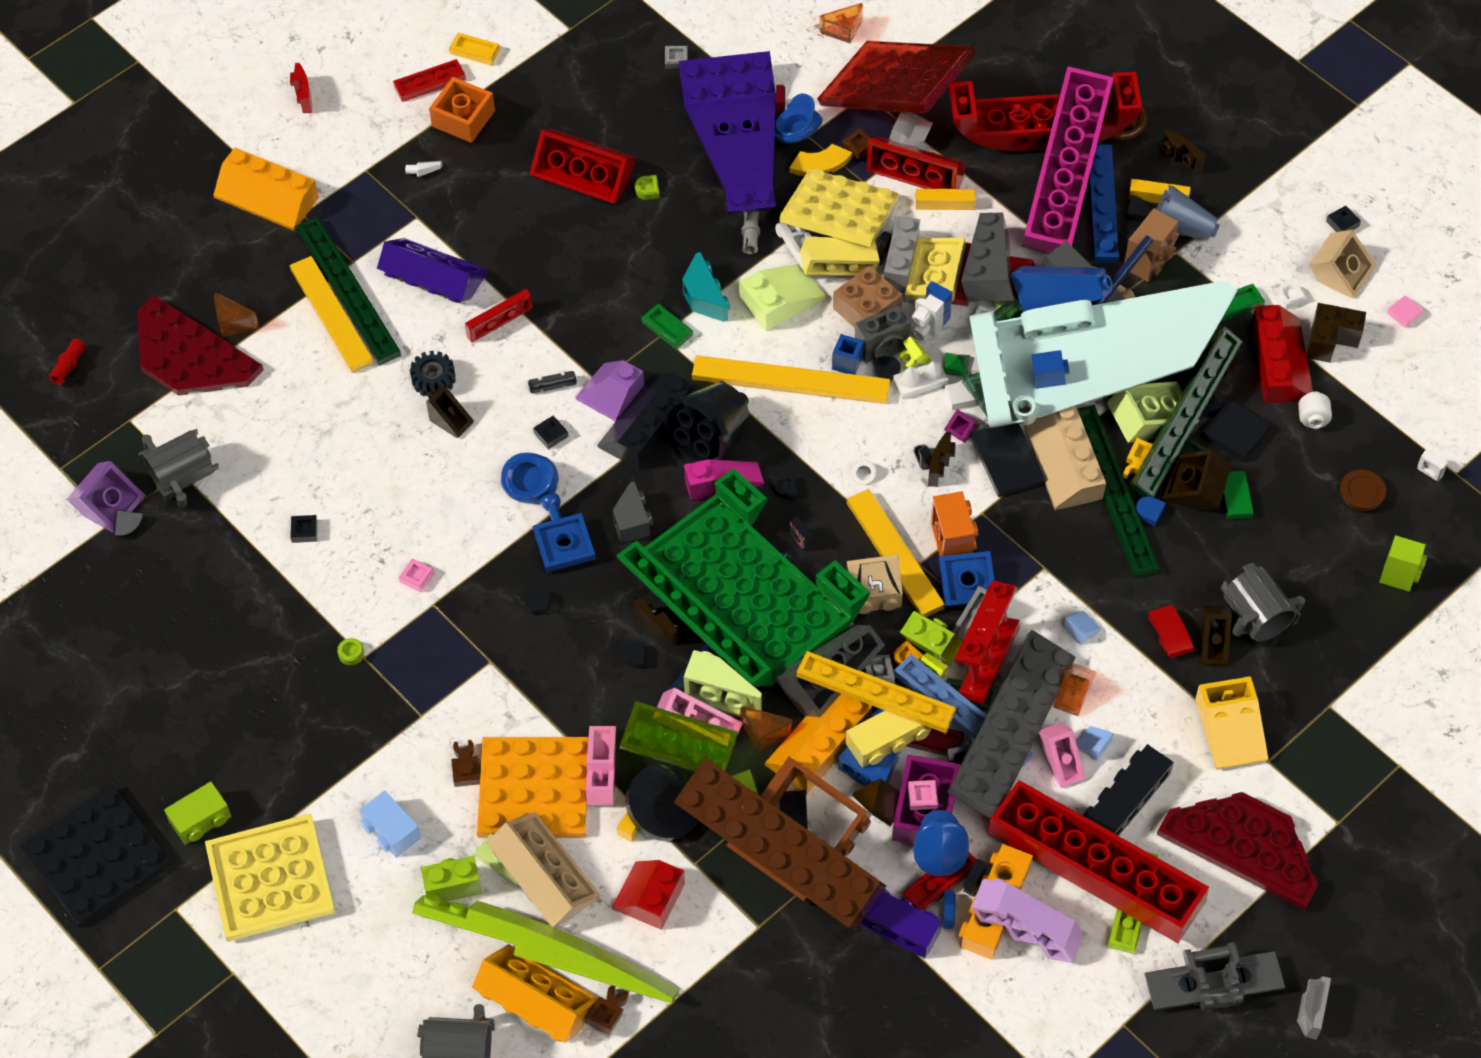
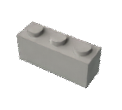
M897 216L884 269V279L899 292L906 293L917 240L920 234L921 219Z

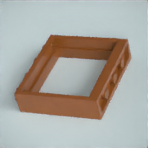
M788 756L760 797L776 806L799 773L857 814V817L834 848L844 856H848L855 847L854 840L858 834H863L868 829L872 814ZM730 842L727 843V847L807 904L812 902Z

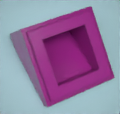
M956 409L944 430L951 432V435L965 443L971 437V433L975 432L981 423Z

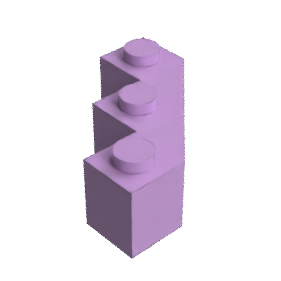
M983 879L972 905V909L981 922L1006 926L1014 940L1040 945L1048 959L1073 963L1084 935L1074 919L1001 879H995L994 881Z

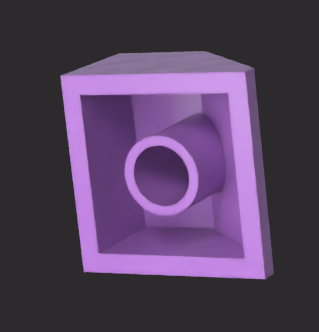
M111 461L97 463L66 500L85 518L114 532L116 511L132 512L146 495Z

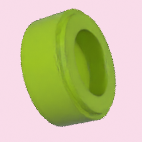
M345 639L339 644L337 649L340 661L346 665H356L364 658L363 645L357 639Z

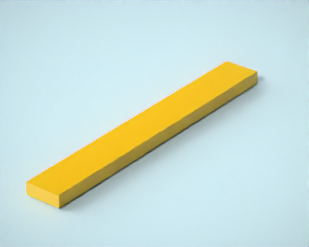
M699 355L695 357L692 380L717 383L722 380L729 385L887 404L890 379Z

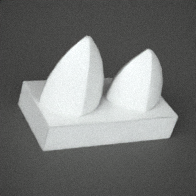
M932 361L927 365L917 368L909 366L904 372L894 375L893 382L903 400L948 385V378L940 362Z

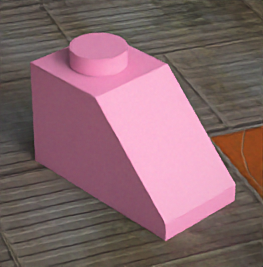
M1062 722L1041 729L1038 737L1042 752L1059 786L1062 788L1086 779L1073 730Z

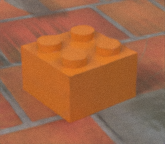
M452 77L429 108L432 127L472 143L495 112L493 93Z
M963 491L933 496L930 524L939 556L973 553V550L977 549L975 537H978V528L976 522L971 521V503L969 500H965Z

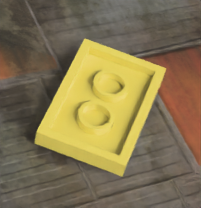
M918 238L905 293L908 301L926 299V287L931 281L952 291V301H954L966 247L965 238Z

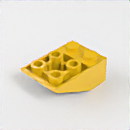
M1251 676L1199 685L1195 701L1216 770L1268 761L1259 703Z

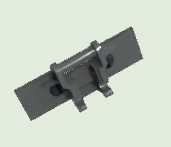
M1234 942L1227 943V946L1200 951L1191 952L1190 949L1184 950L1183 955L1186 966L1145 972L1144 974L1154 1011L1194 1004V1006L1200 1005L1202 1011L1241 1005L1246 995L1285 989L1275 951L1239 957ZM1229 957L1228 964L1221 971L1205 973L1204 968H1197L1195 965L1196 962Z

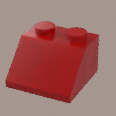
M661 860L635 861L612 909L662 930L685 885L684 870Z

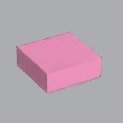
M1405 295L1393 304L1387 313L1406 328L1422 315L1423 309Z
M412 558L399 576V582L422 592L435 574L434 568Z
M935 780L908 782L910 810L938 809Z

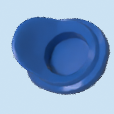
M801 93L794 96L786 110L777 118L774 134L776 141L783 144L797 143L808 138L821 126L822 117L815 111V103L810 95Z
M530 452L519 453L508 459L503 466L501 472L502 488L509 497L516 501L541 503V498L546 492H556L559 481L558 470L555 464L545 456Z
M935 810L923 818L920 829L916 834L913 848L914 859L919 868L932 876H948L960 870L965 864L969 854L968 834L950 812Z

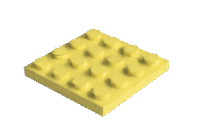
M809 169L782 211L780 222L871 248L894 208L899 193L888 188L872 186L866 182L850 180L841 175L828 174L819 169Z
M311 813L205 841L227 942L335 913Z

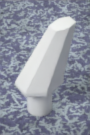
M442 161L418 162L417 165H406L405 171L406 174H417V177H421L441 169Z

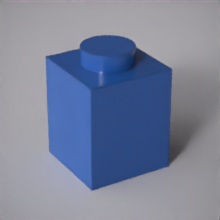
M840 334L832 353V370L856 375L863 359L864 341Z
M1061 350L1032 354L1036 389L1066 385L1065 375L1070 374L1068 359L1063 360Z

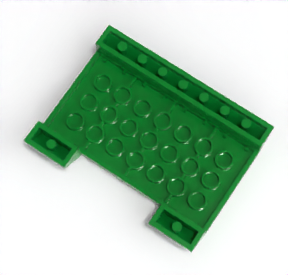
M733 468L715 482L716 494L646 547L635 541L617 554V558L746 681L754 687L769 686L777 683L773 676L803 658L806 651H814L850 626L870 596V591L836 560L816 574L817 586L811 582L752 527L765 506L767 498Z

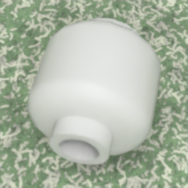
M1310 392L1300 399L1298 403L1299 418L1304 426L1319 429L1330 423L1332 411L1331 401L1328 396L1320 392Z

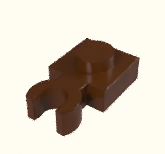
M468 740V748L466 750H460L458 742H454L453 749L457 757L451 759L454 787L480 784L478 755L472 756L474 754L472 740Z
M612 985L608 988L607 1000L599 996L585 1018L586 1024L607 1035L611 1034L622 1017L624 1009L621 1007L627 1003L629 992L625 991L621 997L614 996L616 986Z

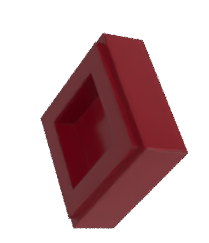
M776 85V118H778L785 111L784 85Z

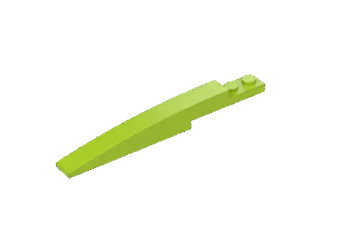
M432 894L423 895L414 903L413 914L516 945L515 956L671 1004L679 993V988L609 951L552 926L478 900L467 908L462 903L442 901L440 897Z

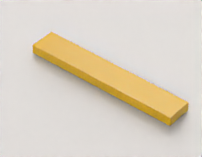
M312 256L291 264V272L350 372H355L373 364L370 353Z
M867 489L848 498L847 505L881 557L898 554L902 589L916 611L922 616L928 617L943 610L945 607L944 602L871 491Z
M806 651L797 670L796 677L945 734L956 712V707L809 651Z

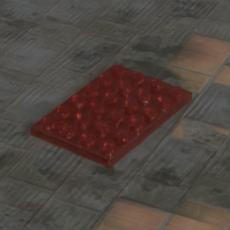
M866 41L820 94L817 100L820 106L926 114L944 94L950 84L956 80L960 72L969 64L976 52L973 46Z

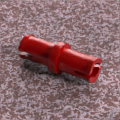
M72 339L65 353L60 354L58 357L57 365L49 374V379L54 384L62 385L69 372L76 368L77 360L86 349V345L81 340Z

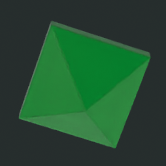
M946 352L943 369L945 374L967 377L970 355Z

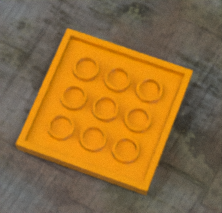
M483 737L477 826L478 838H487L491 833L494 835L505 822L532 812L537 813L555 838H586V782L589 737Z

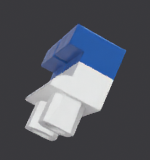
M934 281L928 284L926 287V299H917L915 301V313L912 315V322L914 323V327L911 329L912 336L924 341L929 334L935 337L951 318L952 291Z

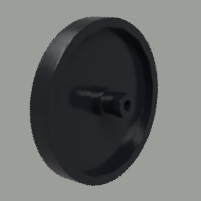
M657 763L641 770L631 781L626 794V808L631 821L644 835L659 841H674L689 834L699 823L698 819L674 803L692 777L688 771L674 764Z

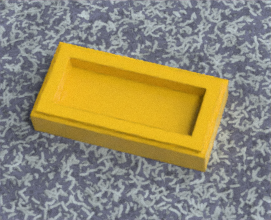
M457 33L449 48L452 55L491 66L501 50L498 43L462 33Z

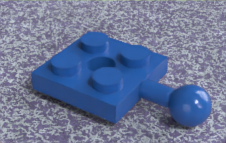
M552 491L546 492L541 498V505L546 511H549L552 521L533 526V532L546 573L596 560L582 513L561 518L558 509L561 499L557 493ZM561 539H568L571 541V543L565 547L559 546L557 544L558 541Z
M990 551L939 556L945 609L967 606L978 586L987 590L991 581H995ZM970 574L974 577L975 583L970 586L964 585L961 582V576Z

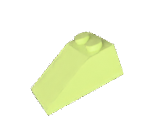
M799 264L760 270L739 281V299L765 331L826 299L823 291L809 275H805Z
M1178 382L1146 383L1115 393L1109 399L1107 405L1128 443L1135 442L1136 438L1149 441L1158 437L1183 391Z
M693 650L684 675V693L723 713L760 723L762 719V693L721 658L707 651L699 652Z

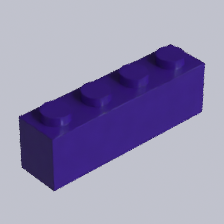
M884 889L860 923V926L926 959L941 933L942 921L934 913L929 911L923 912L915 908L910 901L898 899Z

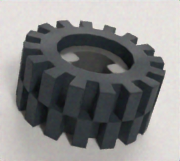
M434 350L429 351L430 355H426L423 352L421 353L422 358L416 356L415 362L412 361L410 375L412 385L416 392L420 391V395L424 396L427 393L428 398L443 384L452 390L453 383L455 384L456 382L452 359L449 360V356L447 354L443 356L440 351L437 352V355H434ZM432 370L437 372V375L434 377L429 376L430 371L433 372Z

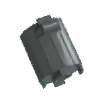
M197 428L189 430L158 447L154 445L152 437L146 434L142 437V444L145 450L138 453L140 461H144L153 482L163 495L164 501L166 502L175 497L179 507L187 505V497L182 492V489L213 474L214 471L219 469L218 463L212 465V457L207 448L210 445L204 436L197 437Z
M1254 563L1243 566L1244 573L1240 574L1230 584L1227 580L1222 584L1223 597L1238 617L1232 629V633L1235 636L1248 633L1252 640L1258 642L1269 640L1284 631L1291 623L1296 624L1301 616L1299 612L1305 603V599L1302 596L1288 599L1268 571L1262 566L1256 567Z
M482 1004L474 1006L473 1019L429 1017L427 1020H423V1025L419 1024L417 1037L421 1038L420 1056L422 1058H490L492 1031H495L494 1019L485 1017V1008Z

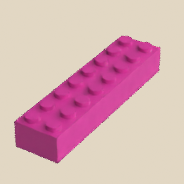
M1067 67L1022 247L1051 254L1065 241L1072 246L1114 77Z

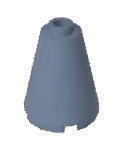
M1168 185V190L1164 191L1156 208L1158 211L1179 221L1177 232L1181 236L1208 240L1210 236L1215 237L1220 224L1216 223L1217 218L1171 185Z

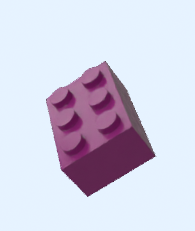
M907 754L893 824V841L914 844L922 820L928 813L935 810H945L952 814L955 796L947 791L961 764ZM935 780L938 809L910 810L908 782Z

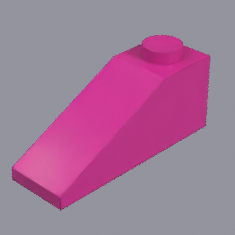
M708 459L685 464V483L690 500L696 501L713 497L716 494L715 482L733 468L754 487L763 486L764 481L758 462Z

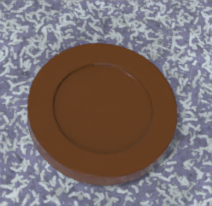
M1368 470L1351 471L1344 476L1340 484L1339 491L1342 500L1349 507L1358 511H1371L1378 508L1386 496L1384 481L1377 474Z

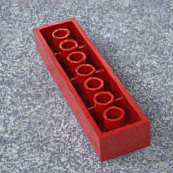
M1020 780L1017 781L990 819L989 836L1007 846L1033 855L1032 860L1178 944L1206 903L1209 886Z

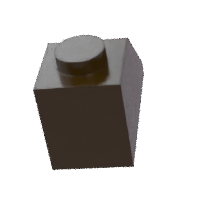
M1202 605L1200 629L1201 664L1228 665L1232 613L1229 607Z

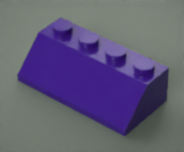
M407 238L384 241L377 269L384 271V275L387 277L405 279V283L408 285L426 287L427 292L435 295L444 294L448 296V300L456 303L471 299L488 272L486 268Z

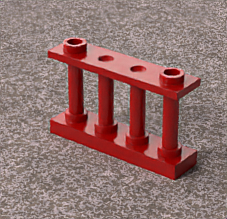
M991 581L955 656L956 662L968 664L969 671L959 693L969 701L985 704L1020 629V620L1007 617V610L1016 593L1017 586Z

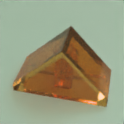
M859 3L820 15V33L851 44L863 22V4Z
M218 293L214 294V303L222 337L258 329L259 324L255 312Z
M1075 663L1070 665L1065 671L1054 708L1079 716L1097 672Z
M741 706L740 721L743 722L742 726L758 752L786 739L792 733V719Z

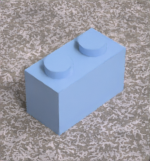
M385 790L360 809L361 826L368 834L372 832L378 838L377 843L386 853L390 851L395 857H398L421 839L419 826Z

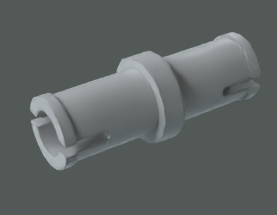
M758 211L749 212V216L748 212H744V226L741 230V234L744 237L742 250L749 255L758 251L757 242L760 236Z

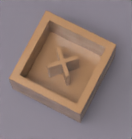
M1153 208L1128 240L1125 262L1146 235L1154 240L1130 273L1147 282L1153 275L1157 276L1160 273L1166 259L1170 260L1175 253L1176 247L1174 243L1179 236V232H1177L1179 221Z
M870 266L835 290L833 295V309L854 328L856 322L899 305L902 309V294Z

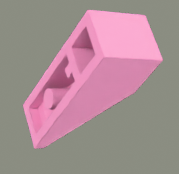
M676 688L663 692L654 714L655 717L676 728L730 747L734 745L743 723Z

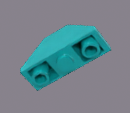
M701 252L696 253L682 279L683 294L693 312L723 322L727 321L728 310H730L729 300L726 296H722L719 280L713 278L709 261L704 260Z

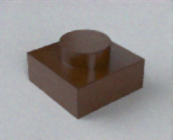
M859 128L843 140V147L853 152L852 155L859 160L867 154L868 140L871 137Z

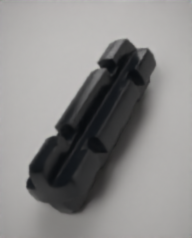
M568 371L564 372V375L558 373L543 376L541 380H538V378L528 380V386L531 393L541 392L540 389L547 391L562 388L564 384L567 386L575 385L577 380L575 372Z

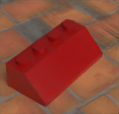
M552 128L543 129L540 133L529 175L615 204L630 180L636 157Z
M875 136L868 140L867 172L923 189L960 188L964 179L965 162L945 157L935 152L925 151L912 145L902 144L888 138Z
M1280 305L1255 306L1251 327L1264 403L1299 402L1303 396L1313 392L1300 318Z

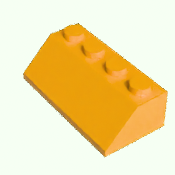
M234 147L222 163L214 191V198L293 231L296 230V226L302 222L319 198L314 179Z
M840 694L820 717L806 716L765 762V766L777 773L789 756L822 778L847 748L846 731L870 719L873 706ZM799 773L791 783L799 790H806V795L815 786Z
M509 944L483 959L472 988L480 992V995L485 999L493 1000L503 1006L505 1011L525 1019L530 1026L547 1032L556 1041L566 1043L575 1037L585 1024L587 1014L598 999V996L547 966L515 956V948Z

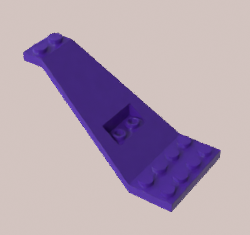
M770 51L679 61L684 108L724 188L728 214L775 209L773 161L776 91ZM749 123L751 128L746 129L743 127V124ZM725 125L728 127V130L722 131L720 127Z

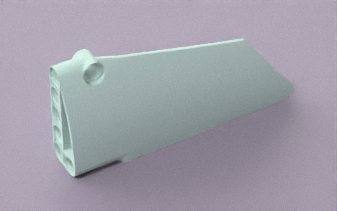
M1220 281L1098 305H1092L1089 300L1073 301L1027 310L1021 314V317L1002 321H995L994 312L970 315L989 427L994 428L1016 423L1030 425L1036 418L1057 413L1194 367L1231 304L1237 289L1226 281ZM1061 350L1063 360L1068 359L1070 374L1065 375L1066 385L1036 389L1032 354ZM1023 407H1028L1031 409V411L1026 414L1019 412V410Z

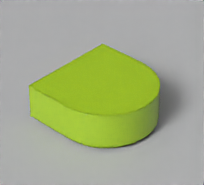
M657 175L643 176L636 180L635 194L639 198L644 200L660 198Z

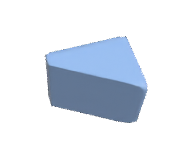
M1084 611L1069 615L1065 618L1064 627L1080 644L1101 629Z
M1090 726L1076 743L1077 748L1098 760L1111 744L1114 734L1110 731Z

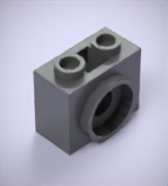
M899 305L855 323V338L864 341L863 361L865 364L873 361L874 358L895 356L905 347L903 342L909 338L910 322Z

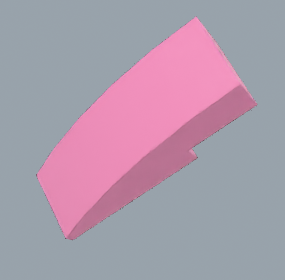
M589 726L586 782L587 805H614L616 726Z

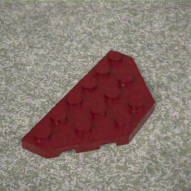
M155 295L137 311L141 371L178 396L187 395L188 391L223 390V387L235 385L238 388L248 387L264 371L262 364Z
M1244 792L1235 793L1231 797L1219 800L1214 798L1197 802L1194 806L1169 809L1157 831V835L1304 911L1318 886L1315 875H1312L1309 867L1308 857L1302 842L1299 841L1294 829L1295 824L1292 817Z

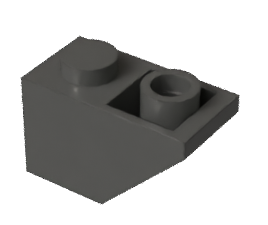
M635 481L629 483L613 509L614 525L621 544L650 536V525H653L650 511H645L643 506L646 504L644 493L642 490L638 491Z

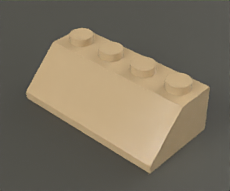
M1076 406L1036 418L1032 424L1025 426L1026 435L1034 456L1044 474L1045 485L1055 510L1103 500L1106 482Z
M536 812L505 822L486 842L492 849L494 856L503 863L509 875L517 881L524 890L526 897L534 903L541 912L543 919L552 927L569 921L601 896Z

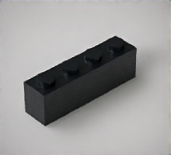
M1148 744L1142 751L1137 750L1132 755L1127 769L1122 768L1119 770L1113 780L1115 783L1111 788L1105 787L1098 797L1099 802L1095 807L1089 806L1083 814L1084 817L1120 836L1170 776L1174 762Z

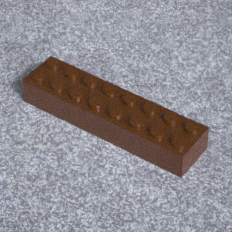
M704 758L674 801L679 807L854 931L887 886L707 758Z

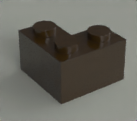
M1318 302L1312 322L1307 358L1330 363L1336 344L1358 348L1364 330L1366 312Z

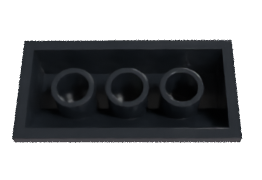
M673 372L652 375L598 443V448L639 470L668 433L665 432L663 426L665 409L676 399L692 393L693 383Z

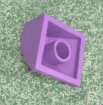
M624 360L604 363L579 392L576 400L616 422L644 387L643 371Z

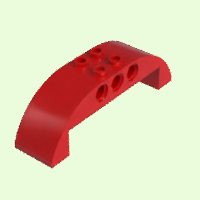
M1136 72L1112 73L1114 79L1098 142L1128 127L1142 112ZM972 81L949 82L953 122L966 138L976 144L995 150L1029 151L1047 149L1060 94L975 99Z

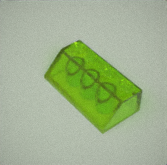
M635 701L620 749L692 771H696L704 758H707L726 772L738 732Z

